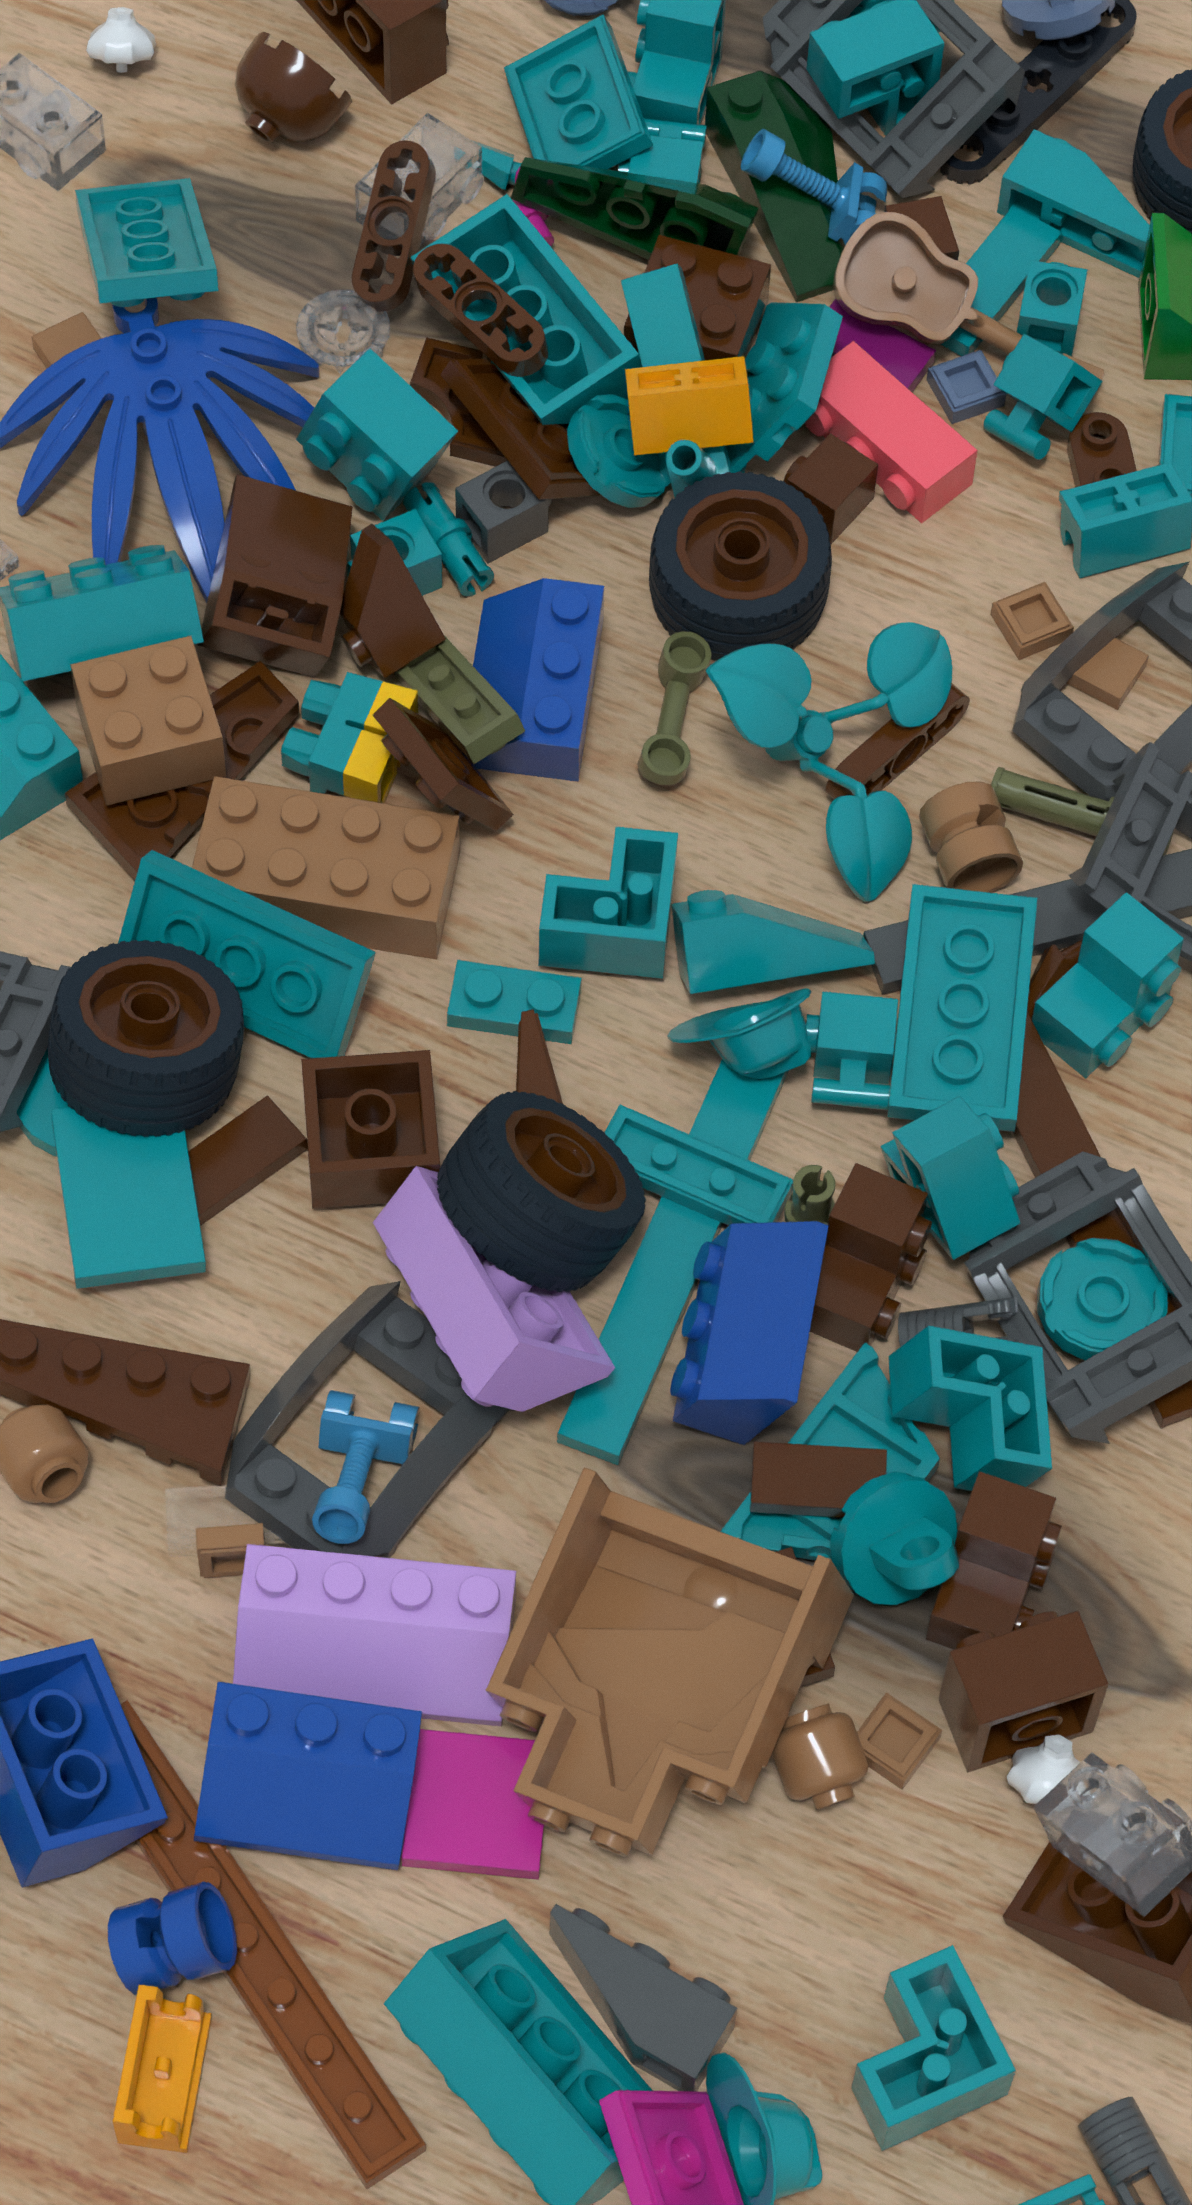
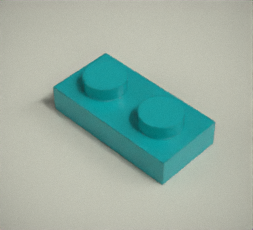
M457 960L447 1011V1026L518 1037L521 1012L534 1009V1012L538 1013L545 1041L572 1044L582 978Z

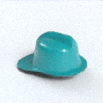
M807 988L800 989L770 1001L735 1006L703 1014L677 1025L670 1030L667 1037L676 1043L709 1040L726 1065L740 1075L755 1079L774 1077L805 1064L811 1057L807 1028L800 1003L810 996L811 990Z
M725 2052L713 2055L707 2065V2094L744 2205H774L776 2199L811 2190L820 2184L823 2175L815 2133L809 2118L796 2103L783 2095L755 2091L746 2072L735 2058Z

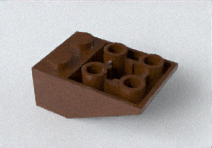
M237 474L233 484L201 627L204 642L198 643V646L256 662L261 661L267 665L315 677L329 660L332 652L343 601L353 507Z

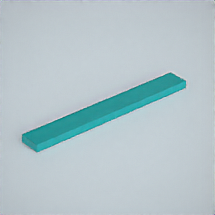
M722 1059L689 1134L750 1160L788 1071L770 1078L755 1079L742 1076L730 1069ZM661 1197L599 1338L615 1369L607 1378L576 1390L557 1433V1443L619 1465L698 1282V1279L693 1277V1268L697 1254L706 1241L711 1242L718 1236L723 1224L722 1222L665 1197Z

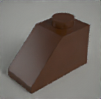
M373 524L362 529L343 593L340 616L349 631L343 634L341 638L360 667L369 663L386 678L446 640L392 540Z

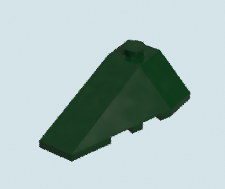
M756 71L707 87L706 135L739 197L744 202L759 208L753 223L796 303L833 291L835 270L845 244L842 238L835 241L828 237L832 207L782 180L777 175H771L766 181L762 182L741 170V161L749 143L761 129H766L785 141L784 153L836 184L838 177L833 136L827 122L785 80L763 71Z
M528 157L524 158L520 166L511 195L512 200L648 260L651 257L659 235L739 256L759 209L744 202L735 194L719 191L706 184Z

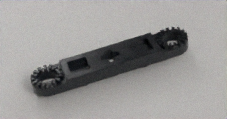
M1115 0V7L1111 13L1107 10L1105 11L1109 17H1111V14H1114L1115 19L1119 17V22L1122 23L1119 26L1108 28L1098 24L1093 29L1070 38L1043 40L1018 63L1025 73L1017 105L1007 98L960 147V149H963L964 145H967V149H970L972 146L973 151L976 152L978 150V155L981 157L974 161H962L952 155L940 167V172L943 175H948L947 179L950 181L956 179L957 184H963V181H968V185H970L975 180L981 182L984 176L988 177L994 167L1014 153L1028 139L1034 129L1038 130L1111 61V57L1124 47L1125 43L1130 42L1134 34L1137 18L1133 4L1129 0ZM1041 83L1047 85V92L1040 88L1033 93L1027 90L1028 84L1033 87H1037Z

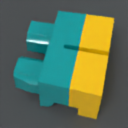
M347 672L341 686L311 680L301 706L302 719L324 725L320 735L294 727L289 729L281 748L282 766L308 776L311 792L324 794L327 790L354 799L385 803L397 775V767H400L401 763L383 745L381 739L387 733L373 717V714L389 698L418 714V691Z

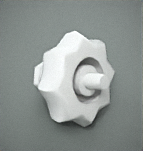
M118 7L111 8L108 11L106 22L91 32L86 51L90 58L102 60L106 64L116 63V71L124 73L128 71L127 64L151 60L156 41L154 35L136 21L133 9Z
M1061 1735L1045 1736L1044 1742L1039 1746L1027 1747L1015 1752L1012 1757L1013 1767L1007 1775V1781L1010 1786L1021 1793L1026 1803L1045 1806L1056 1812L1064 1806H1079L1085 1801V1787L1090 1782V1772L1074 1757L1070 1740Z

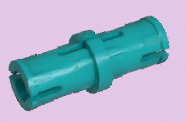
M425 482L421 484L423 491L427 495L425 500L417 487H414L405 496L403 505L407 511L417 510L441 551L442 562L458 585L457 588L460 593L466 597L476 594V590L470 583L473 579L481 592L492 583L494 573L486 565L471 542L472 531L465 520L454 516L435 483Z

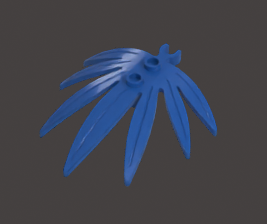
M157 298L145 299V308L137 313L129 312L124 307L112 305L115 325L124 334L112 335L88 343L53 363L27 386L0 422V448H2L67 400L47 427L29 462L17 498L18 514L20 516L26 514L82 440L104 403L112 400L113 402L99 445L92 494L93 558H104L105 565L121 562L135 488L138 449L137 426L142 422L143 431L148 440L155 476L169 520L192 575L207 603L225 522L213 461L195 410H199L216 438L243 476L296 490L276 453L245 412L208 378L219 380L238 393L303 428L315 407L282 380L250 362L316 378L319 377V365L314 359L290 343L270 333L244 324L214 319H192L157 326L159 322Z

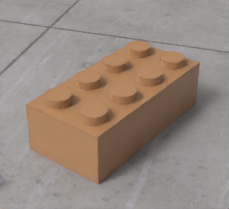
M214 776L192 868L368 949L437 960L460 855V815Z

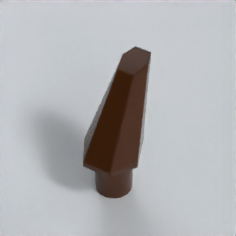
M1082 940L1061 951L1055 944L1044 950L1030 979L1027 1012L1031 1020L1035 1002L1078 962Z

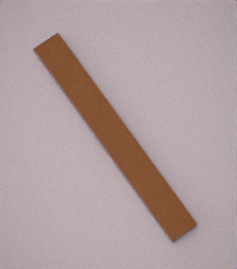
M128 1700L121 1703V1707L168 1817L163 1825L135 1841L169 1892L201 1882H209L219 1890L232 1916L237 1939L235 1964L230 1970L223 1972V1974L365 2188L369 2189L426 2151V2144L226 1846L193 1841L198 1804Z

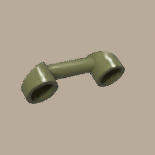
M682 631L671 635L664 644L658 663L659 678L665 687L656 735L651 736L644 743L637 765L643 777L659 785H675L681 782L687 772L691 759L687 744L680 739L689 693L702 683L711 660L709 644L704 638L693 632Z

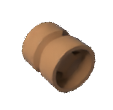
M976 781L953 785L935 794L920 809L919 819L930 847L934 852H938L936 863L946 888L992 893L1012 882L1022 871L1023 860L1012 833L1005 827L1006 817L991 784Z

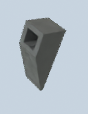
M555 1904L550 1912L549 1934L630 2062L678 2091L697 2092L707 2075V2065L712 2056L720 2054L735 2027L737 2007L729 2003L731 2000L729 1995L719 1986L704 1978L696 1977L691 1982L670 1970L669 1961L655 1949L642 1943H634L633 1947H630L609 1935L610 1928L594 1914L580 1908H575L571 1913Z

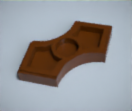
M426 337L410 381V386L458 430V433L450 443V456L495 467L508 461L441 376V373L451 359L483 358V352L478 349Z

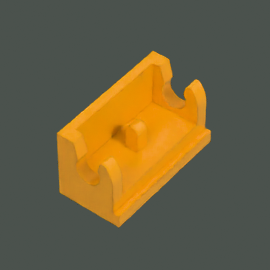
M744 356L625 369L634 456L668 452L671 445L679 440L693 441L700 448L754 443L749 385Z
M138 1985L113 2117L117 2143L182 2153L188 2152L212 2014L204 2012L203 2001L199 1997L187 1994L185 2002H173L164 1999L163 1992L158 1987Z

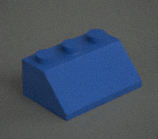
M542 578L484 599L473 667L518 714L525 732L506 743L498 752L490 754L473 764L477 769L579 782L604 621L603 585Z
M818 1221L730 1224L713 1241H706L701 1246L693 1268V1277L699 1280L697 1296L688 1307L682 1325V1335L688 1338L685 1358L677 1365L670 1388L671 1395L677 1397L673 1422L745 1445L797 1403L829 1225Z
M93 1638L0 1661V1835L22 1888L84 1871L165 1823L168 1818Z
M218 1682L193 1841L398 1870L414 1777L422 1711Z

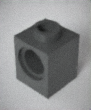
M509 461L455 488L456 518L465 520L472 531L471 542L487 564L548 532L549 505L552 504V499L539 500ZM503 506H511V507H514V508L504 509V508H500V507H503Z

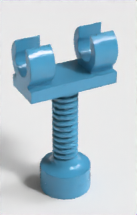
M761 129L753 137L741 161V170L762 182L766 181L771 175H777V177L782 178V180L830 205L832 209L828 237L835 241L842 238L845 245L857 228L866 219L876 214L877 201L861 193H873L878 199L886 202L887 183L880 175L872 172H863V167L854 162L835 184V182L830 181L825 176L816 173L809 167L801 165L800 162L787 156L784 153L785 141L766 129Z
M335 1390L329 1391L325 1409L321 1416L318 1448L346 1453L337 1486L328 1488L320 1494L312 1517L313 1527L321 1537L333 1543L349 1544L358 1541L363 1536L370 1514V1505L365 1496L362 1495V1491L372 1459L403 1465L410 1456V1450L415 1441L418 1427L415 1421L420 1407L395 1402L388 1423L353 1416L354 1411L350 1410L355 1394Z

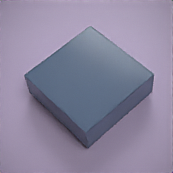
M982 350L928 368L927 382L951 424L1005 405L1006 393L993 385L997 377Z

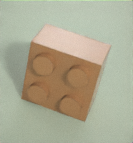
M191 636L70 664L77 710L106 806L213 780L214 776L226 777L223 737Z

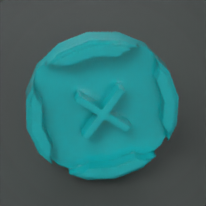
M890 1472L870 1479L850 1495L841 1509L845 1516L841 1520L839 1529L833 1528L830 1540L832 1562L848 1587L873 1604L898 1605L918 1598L929 1588L948 1580L959 1568V1557L955 1548L958 1532L956 1511L943 1491L921 1477L911 1476L903 1472Z

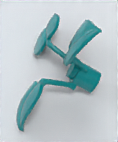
M913 622L896 623L888 626L874 638L870 645L867 657V672L872 685L880 694L871 699L828 712L819 713L815 710H806L801 705L811 690V674L800 655L784 645L758 644L747 646L725 655L706 669L708 677L721 695L730 720L745 740L756 747L765 748L767 754L777 761L800 760V768L803 772L813 771L852 792L853 795L839 796L830 804L826 817V835L829 849L838 870L848 887L863 902L876 899L904 865L912 843L910 819L904 806L892 793L875 791L867 795L865 786L861 782L819 762L818 758L832 744L833 729L831 724L833 722L878 709L887 703L890 715L898 726L903 728L916 727L932 720L943 708L952 683L953 667L949 647L939 630Z

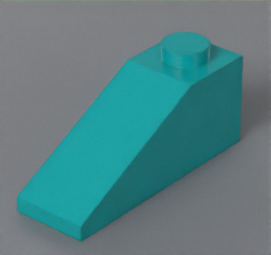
M1034 129L1002 176L997 213L1005 216L1014 205L1061 231L1060 242L1139 278L1150 225L1085 152L1073 147L1062 139L1053 138Z
M704 890L690 894L685 902L671 904L679 975L690 994L875 964L874 951L861 933L738 895H725L724 892L719 890Z

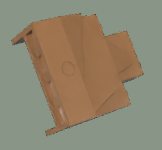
M584 1467L485 1690L503 1707L500 1716L510 1723L533 1732H537L540 1724L543 1723L513 1790L531 1807L528 1817L561 1832H566L569 1822L592 1831L589 1839L590 1842L607 1851L627 1857L631 1847L650 1855L653 1854L684 1779L687 1780L684 1789L706 1801L723 1805L726 1796H729L747 1804L761 1769L766 1768L807 1669L811 1665L821 1669L824 1668L854 1597V1594L832 1560L818 1555L814 1565L811 1566L611 1491L596 1471Z

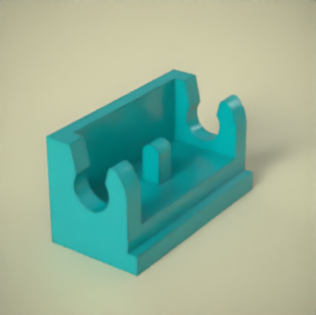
M1171 462L1059 491L1061 538L1064 546L1073 543V567L1079 578L1191 549L1192 497Z

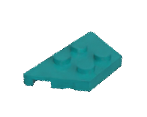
M771 302L766 305L755 345L750 349L745 359L754 443L726 446L733 473L740 471L745 473L747 463L755 455L768 462L783 446L786 439L794 431H797L816 411L843 318L842 315L827 305Z
M864 1343L788 1443L886 1449V1474L890 1472H903L929 1481L938 1469L940 1457L926 1434L917 1429L912 1420L892 1417L890 1384L878 1365L879 1357L874 1348ZM750 1492L721 1530L725 1534L773 1552L792 1547L797 1558L816 1560L817 1556L821 1555L832 1560L830 1540L833 1528L839 1529L843 1518L750 1512Z

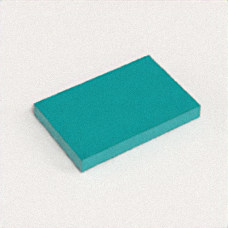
M603 14L504 67L534 159L609 169L653 146L612 26Z
M70 1107L51 1109V1120L76 1289L206 1272L205 1254L185 1129L180 1133H172V1135L164 1134L155 1137L154 1135H148V1137L142 1135L133 1136L95 1125L94 1122L86 1120L84 1116H80L76 1113L75 1109Z

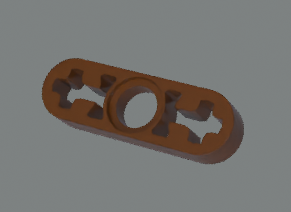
M403 140L391 144L384 150L379 159L352 272L353 288L364 304L375 311L395 309L404 302L409 293L414 273L410 257L419 251L435 184L436 169L433 161L425 149L413 141ZM409 160H413L419 169L418 173L408 174L404 186V192L413 202L400 197L402 181L395 172L396 168H406ZM395 212L406 214L409 218V225L401 237L387 240L380 236L379 227L387 215ZM375 250L388 255L385 267L386 272L393 280L392 285L383 284L379 293H376L369 284L370 278H380L384 266V260Z
M435 244L419 253L413 265V272L419 292L456 329L502 371L511 376H529L543 367L548 358V345L543 328L534 317L456 247L449 244ZM436 269L443 273L451 270L454 282L459 289L454 294L452 285L440 276L433 279L431 273ZM487 299L497 305L494 314L482 321H474L464 315L467 307L476 300ZM506 326L508 327L509 334L518 343L524 344L529 341L531 348L525 352L520 348L510 350L508 339L503 333Z
M951 683L950 692L943 708L932 720L921 726L903 728L898 726L893 719H890L847 756L835 770L861 782L865 786L867 795L875 791H882L956 726L966 712L970 698ZM828 780L825 792L831 798L836 799L839 796L853 795L849 789Z

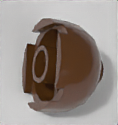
M266 32L258 33L245 51L236 73L235 87L238 100L250 114L245 124L254 133L270 143H273L278 136L296 143L313 141L326 134L340 120L352 103L349 93L345 90L341 97L338 98L329 89L335 78L328 71L284 40H281L276 49L267 45L270 34Z

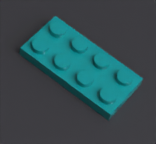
M190 178L75 190L77 212L99 304L111 303L118 307H131L143 303L148 298L170 296L175 300L187 301L200 298L204 295V292L219 291L216 264Z
M151 850L141 858L118 943L122 941L131 942V940L161 941V943H171L174 946L185 947L189 951L192 950L196 954L206 957L208 961L215 963L216 967L221 968L223 973L228 975L231 983L233 982L236 986V991L239 992L242 1001L245 1028L310 1058L345 1056L376 952L154 850Z
M912 884L887 1117L916 1120L961 1096L978 1116L987 1113L996 1124L998 1130L1015 1132L1038 898Z

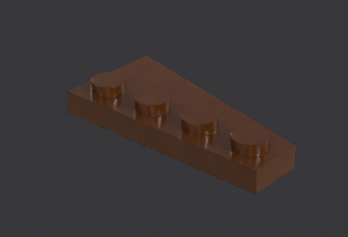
M261 661L210 694L223 737L226 777L223 778L240 780L299 715L298 700ZM95 772L65 792L67 807L135 880L142 857L151 850H154L170 858L204 819L213 780L106 806Z
M0 1319V1395L26 1406L50 1405L56 1407L63 1414L86 1423V1431L111 1440L113 1435L145 1447L146 1456L171 1465L173 1460L200 1470V1478L219 1486L222 1485L250 1381V1364Z

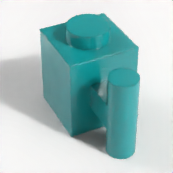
M644 118L653 146L619 163L618 171L700 184L702 154L705 147L707 125Z
M1023 334L1015 349L1006 357L1002 371L993 384L1016 400L1017 403L1009 416L997 409L990 411L984 420V429L1033 458L1040 460L1046 456L1051 445L1047 437L1038 433L1045 419L1047 418L1072 432L1103 381L1075 361Z
M822 991L820 1014H807L806 1019L807 1038L811 1053H815L811 1103L888 1110L890 1085L885 1084H889L894 1055L898 999Z

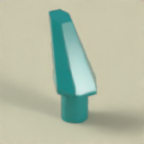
M460 137L458 156L501 189L506 190L507 184L515 185L516 171L522 163L513 161L514 154Z

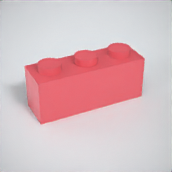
M854 341L831 357L817 409L804 423L813 434L826 438L831 433L877 463L876 484L883 489L887 499L896 508L906 509L921 524L972 485L978 451L974 446Z

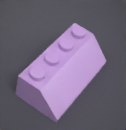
M416 1166L373 1221V1224L387 1247L385 1250L387 1257L399 1268L410 1287L411 1299L424 1312L434 1329L436 1343L449 1356L459 1373L464 1392L480 1405L486 1407L496 1405L523 1412L607 1378L615 1369V1366L571 1293L565 1291L557 1292L555 1290L548 1291L544 1288H537L534 1285L531 1286L524 1281L516 1279L514 1276L508 1275L502 1269L497 1268L492 1262L486 1260L482 1254L480 1255L461 1236L451 1219L448 1218L446 1210L443 1209V1204L439 1199L440 1194L437 1191V1174L439 1172Z
M247 1544L238 1604L233 1684L422 1711L421 1719L502 1726L500 1713L503 1707L485 1690L513 1629L516 1602V1571Z

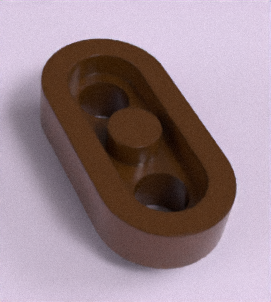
M1092 412L1082 415L1074 430L1069 433L1067 453L1075 487L1137 471L1129 435L1124 424L1116 417L1107 413ZM1093 436H1101L1106 439H1096Z

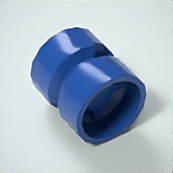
M201 1882L168 1892L162 1902L157 1898H148L118 1907L110 1914L108 1944L111 1958L122 1983L134 1995H137L139 1984L154 1986L164 1990L176 1986L182 1980V1976L187 1980H198L228 1971L235 1964L237 1939L233 1919L223 1896L209 1882Z

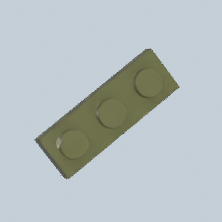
M445 636L446 640L395 671L394 674L404 687L418 691V703L468 759L475 764L486 756L501 750L506 743L525 732V729L518 714Z

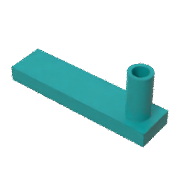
M678 263L621 280L642 367L705 360L683 270ZM679 440L671 445L668 452H663L674 497L679 492L684 491V488L688 485L691 486L694 482L701 481L705 477H713L715 474L721 475L726 472L733 473L726 446L700 448L693 441Z

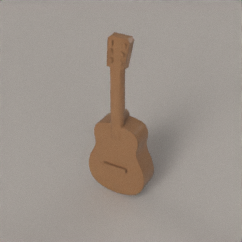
M896 212L874 214L857 228L846 243L835 270L833 290L837 301L850 316L874 325L902 327L915 335L919 340L931 345L944 343L960 327L1008 355L1015 349L1023 336L971 307L978 288V277L975 271L969 265L943 254L926 230L910 217ZM1065 353L1062 354L1081 365L1100 380L1103 379L1105 375L1103 369Z

